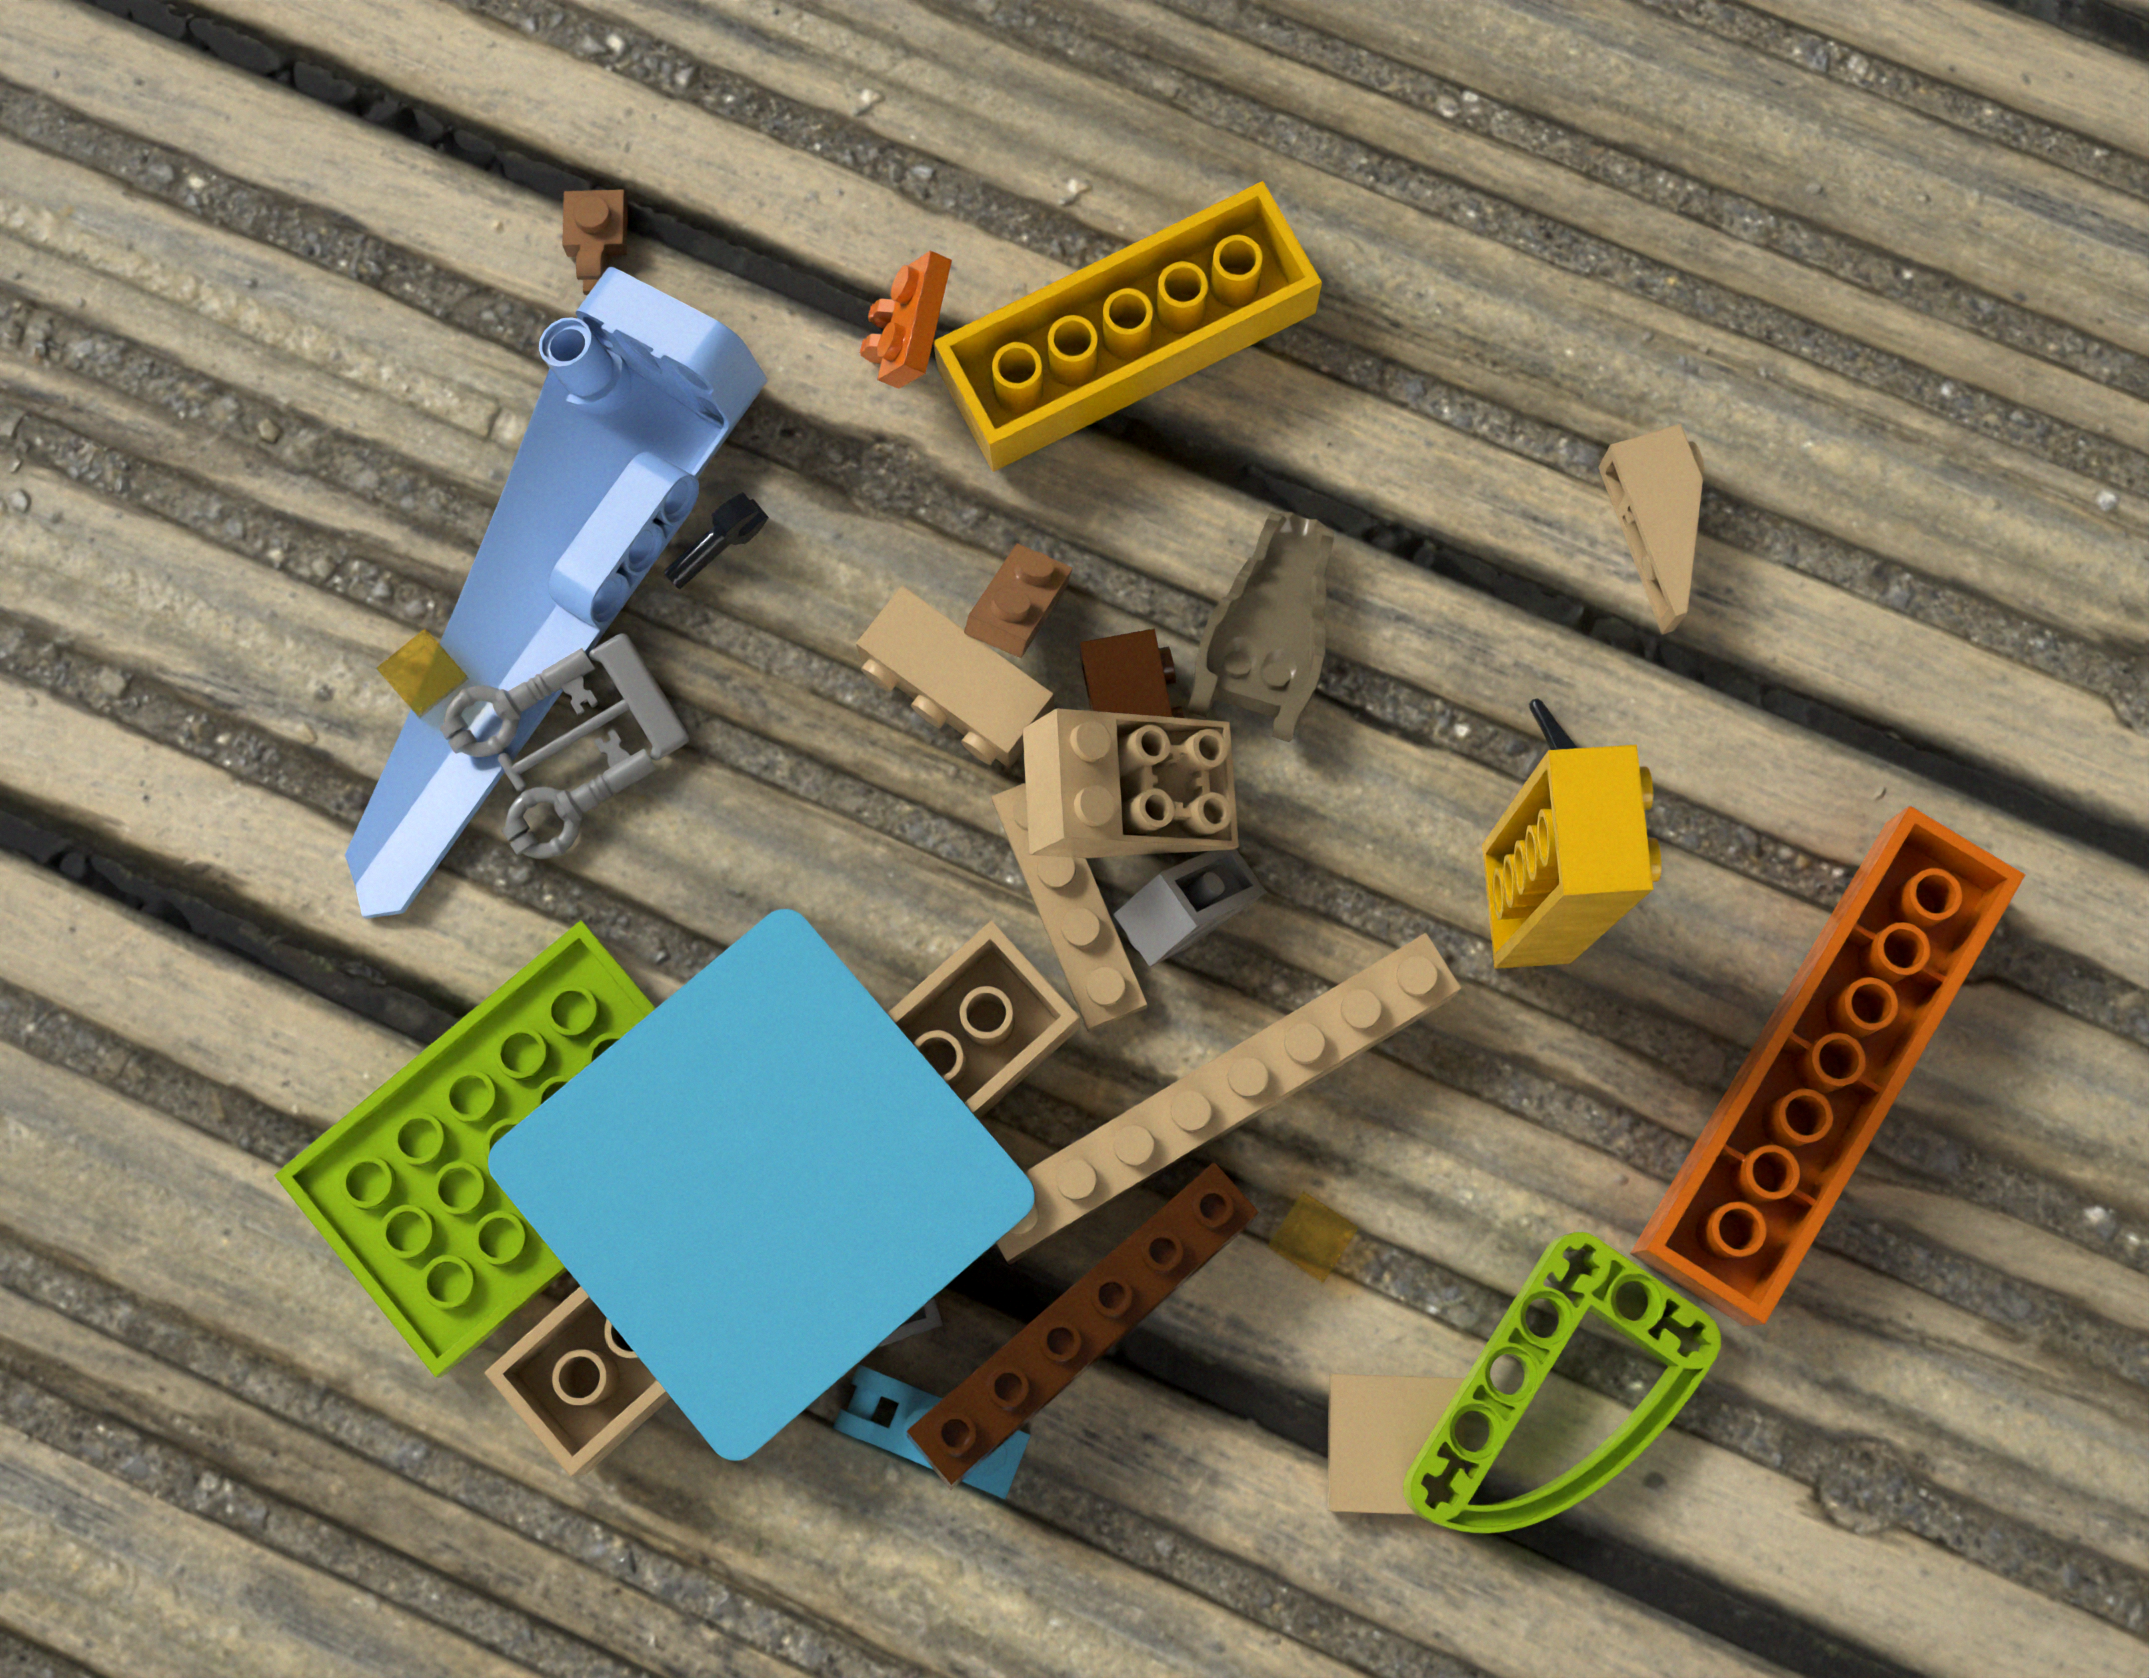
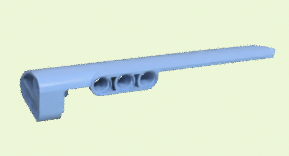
M607 268L576 310L577 319L573 317L562 318L552 323L540 338L539 351L542 359L549 366L541 393L458 602L401 733L345 853L356 888L361 913L366 919L405 913L505 773L498 761L500 754H494L489 757H473L462 752L458 754L453 752L448 743L449 740H446L440 730V727L444 724L447 707L453 698L462 689H468L473 686L487 685L509 691L524 681H529V678H534L536 674H541L543 670L580 648H583L587 656L589 655L590 651L593 650L692 511L699 494L697 479L768 381L747 345L727 326L616 268ZM562 689L552 692V695L545 696V699L538 700V703L521 712L516 735L501 753H508L512 761L515 759L563 692ZM476 701L474 705L466 707L461 714L468 725L467 730H471L477 742L488 741L490 737L496 736L502 728L503 720L497 716L491 702Z

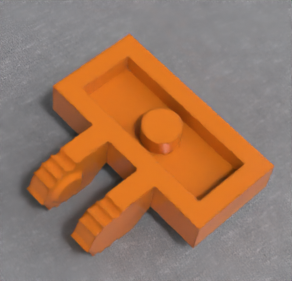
M930 250L909 265L902 266L893 281L891 299H879L870 307L869 322L884 330L882 334H870L866 339L864 338L859 353L861 354L860 356L869 362L881 364L877 378L878 381L899 389L926 374L952 263L951 259Z

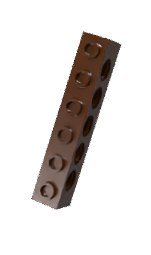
M1213 1162L906 1431L908 1440L948 1488L952 1490L1247 1229L1259 1212L1217 1164Z

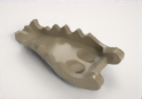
M1271 512L1268 515L1253 556L1248 558L1239 571L1226 597L1221 598L1205 627L1195 660L1193 687L1188 704L1189 713L1207 717L1214 700L1274 717L1272 737L1286 742H1290L1293 739L1297 725L1315 693L1325 657L1326 628L1324 627V613L1327 599L1325 575L1332 553L1334 530L1328 529L1317 519L1302 518L1293 512L1278 514Z

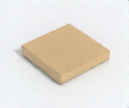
M1329 1374L1327 1510L1331 1512L1415 1514L1407 1505L1403 1495V1480L1410 1465L1465 1378ZM1465 1413L1457 1420L1455 1425L1456 1439L1464 1449ZM1443 1446L1440 1447L1437 1456L1450 1460L1440 1476L1425 1475L1421 1482V1485L1429 1491L1425 1500L1428 1506L1435 1500L1446 1503L1449 1501L1451 1493L1446 1490L1444 1483L1453 1468H1462L1465 1472V1462L1452 1457Z

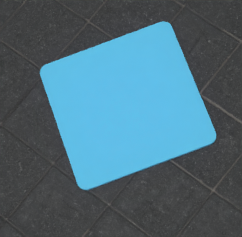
M779 909L763 918L499 1139L492 1147L488 1157V1168L493 1179L714 1451L721 1457L733 1461L746 1459L756 1453L1025 1218L1031 1211L1035 1200L1034 1188L1029 1178L800 913L791 909Z

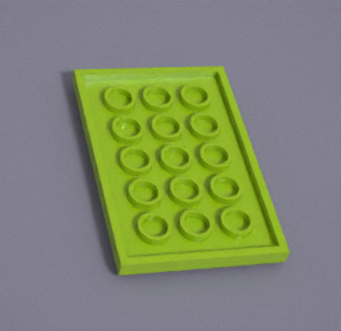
M582 920L576 923L274 1174L276 1179L429 1371L437 1378H442L567 1271V1268L491 1176L488 1168V1157L492 1147L499 1139L656 1009L654 1004Z

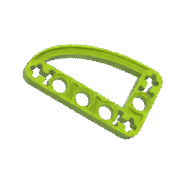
M1573 1232L1555 1238L1545 1249L1407 1470L1403 1480V1495L1407 1505L1415 1514L1433 1524L1470 1533H1496L1515 1530L1541 1522L1569 1509L1599 1490L1622 1472L1661 1434L1679 1413L1718 1356L1721 1348V1333L1716 1322L1707 1313L1599 1238L1586 1232ZM1583 1248L1587 1252L1583 1263L1590 1268V1272L1588 1275H1574L1564 1288L1563 1292L1575 1295V1300L1572 1303L1562 1292L1546 1287L1543 1283L1546 1278L1551 1283L1561 1282L1570 1267V1263L1563 1258L1564 1251L1573 1252ZM1626 1282H1633L1639 1285L1647 1296L1648 1306L1646 1312L1640 1319L1635 1321L1624 1318L1616 1306L1615 1296L1617 1291ZM1537 1299L1549 1301L1558 1313L1559 1323L1557 1329L1551 1336L1546 1338L1534 1335L1526 1324L1527 1308ZM1666 1305H1668L1670 1311L1663 1315ZM1587 1310L1668 1366L1651 1391L1629 1417L1594 1451L1568 1471L1533 1491L1509 1500L1490 1504H1468ZM1661 1318L1676 1328H1688L1693 1325L1696 1329L1692 1338L1700 1347L1698 1352L1687 1351L1680 1354L1678 1349L1681 1341L1676 1335L1666 1328L1654 1329L1651 1336L1648 1334V1330L1654 1327ZM1502 1355L1515 1357L1521 1363L1524 1370L1522 1386L1510 1395L1498 1391L1491 1380L1490 1370L1492 1364ZM1469 1411L1479 1413L1486 1420L1489 1427V1437L1486 1444L1474 1452L1464 1449L1458 1443L1455 1436L1457 1420ZM1443 1446L1452 1457L1470 1463L1471 1468L1467 1474L1462 1468H1453L1444 1483L1446 1490L1451 1493L1449 1501L1446 1503L1435 1500L1428 1506L1425 1500L1429 1491L1421 1485V1482L1425 1475L1440 1476L1450 1460L1437 1456V1452Z

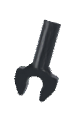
M744 492L723 503L712 513V524L714 526L663 571L678 589L684 587L729 545L746 544L758 534L769 517L754 499L749 500Z

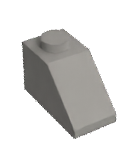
M1237 849L1208 851L1159 873L1113 915L1126 932L1130 943L1140 952L1151 967L1189 948L1255 903L1267 891Z

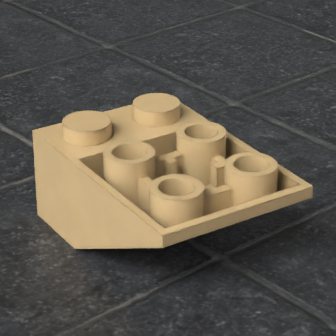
M1056 708L1023 728L1029 855L1097 858L1233 850L1239 847L1230 722Z

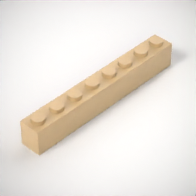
M1424 933L1025 1171L1024 1174L1033 1185L1035 1200L1029 1214L996 1242L1004 1258L1011 1265L1447 1003L1461 989L1459 983L1427 933Z

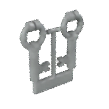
M618 634L590 651L589 658L583 648H580L546 668L541 674H536L534 678H529V681H524L509 691L487 685L473 686L468 689L464 688L453 698L447 707L444 724L440 727V730L446 740H449L448 743L455 754L462 752L473 757H489L494 754H500L498 761L515 789L523 791L509 808L506 826L502 829L506 839L512 841L510 845L517 856L524 854L536 859H547L563 855L578 836L583 813L600 804V801H605L607 797H612L615 792L622 791L657 770L651 759L658 761L689 741L690 737L687 730L627 634ZM590 659L601 662L622 695L623 700L515 764L508 753H501L516 735L521 712L538 703V700L545 699V696L552 695V692L562 689L567 695H570L572 697L570 703L578 716L585 712L582 707L584 703L589 702L592 708L599 703L591 690H585V681L582 676L595 669ZM476 701L491 702L495 713L503 720L499 733L496 736L490 737L485 742H477L471 730H467L468 725L461 716L464 709L474 705ZM629 709L652 744L650 757L645 749L631 756L620 747L622 740L615 729L607 732L611 740L604 743L601 737L594 740L601 754L608 756L607 762L610 769L605 771L603 775H598L596 779H591L588 784L586 782L571 792L561 791L548 786L525 790L527 784L521 773ZM539 802L554 804L557 815L565 823L560 836L551 839L549 843L539 844L533 832H528L530 827L523 818L526 810L535 807Z

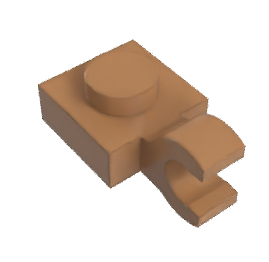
M624 190L564 191L562 246L567 257H576V276L578 280H583L584 295L590 293L609 267V256L627 255L628 200Z

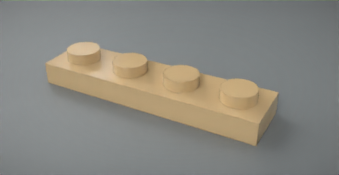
M1026 783L991 796L996 813L1087 1031L1091 1032L1147 1009L1148 1004L1086 858L1029 855Z

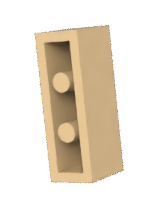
M902 585L856 642L861 661L864 663L861 671L885 691L891 692L896 686L913 698L914 701L911 704L913 710L933 726L941 728L946 722L965 736L961 740L962 745L981 761L991 765L997 759L1010 769L1024 751L1023 728L1055 710L1054 694L984 643L964 634L965 630Z

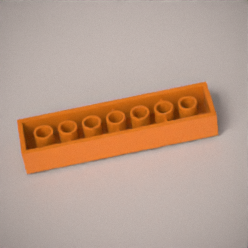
M1908 806L1887 821L1630 1254L1741 1325H1765L2020 886L2025 874L1912 806Z

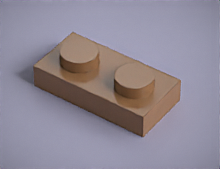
M1016 543L969 613L964 634L1022 658L1068 586L1073 567Z

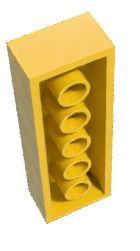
M1261 181L934 340L937 370L992 472H995L1315 314L1322 281L1264 181Z
M1637 744L1548 750L1482 843L1494 969L1571 964L1653 890V882L1660 880L1662 867L1660 847L1656 838L1647 837L1644 811L1650 810L1653 803L1652 776L1648 766L1639 767Z

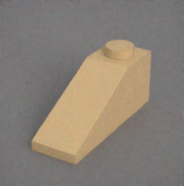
M1681 424L1611 444L1598 467L1662 635L1674 631L1688 613L1703 484L1702 476L1704 475V462L1700 449L1695 442H1688Z

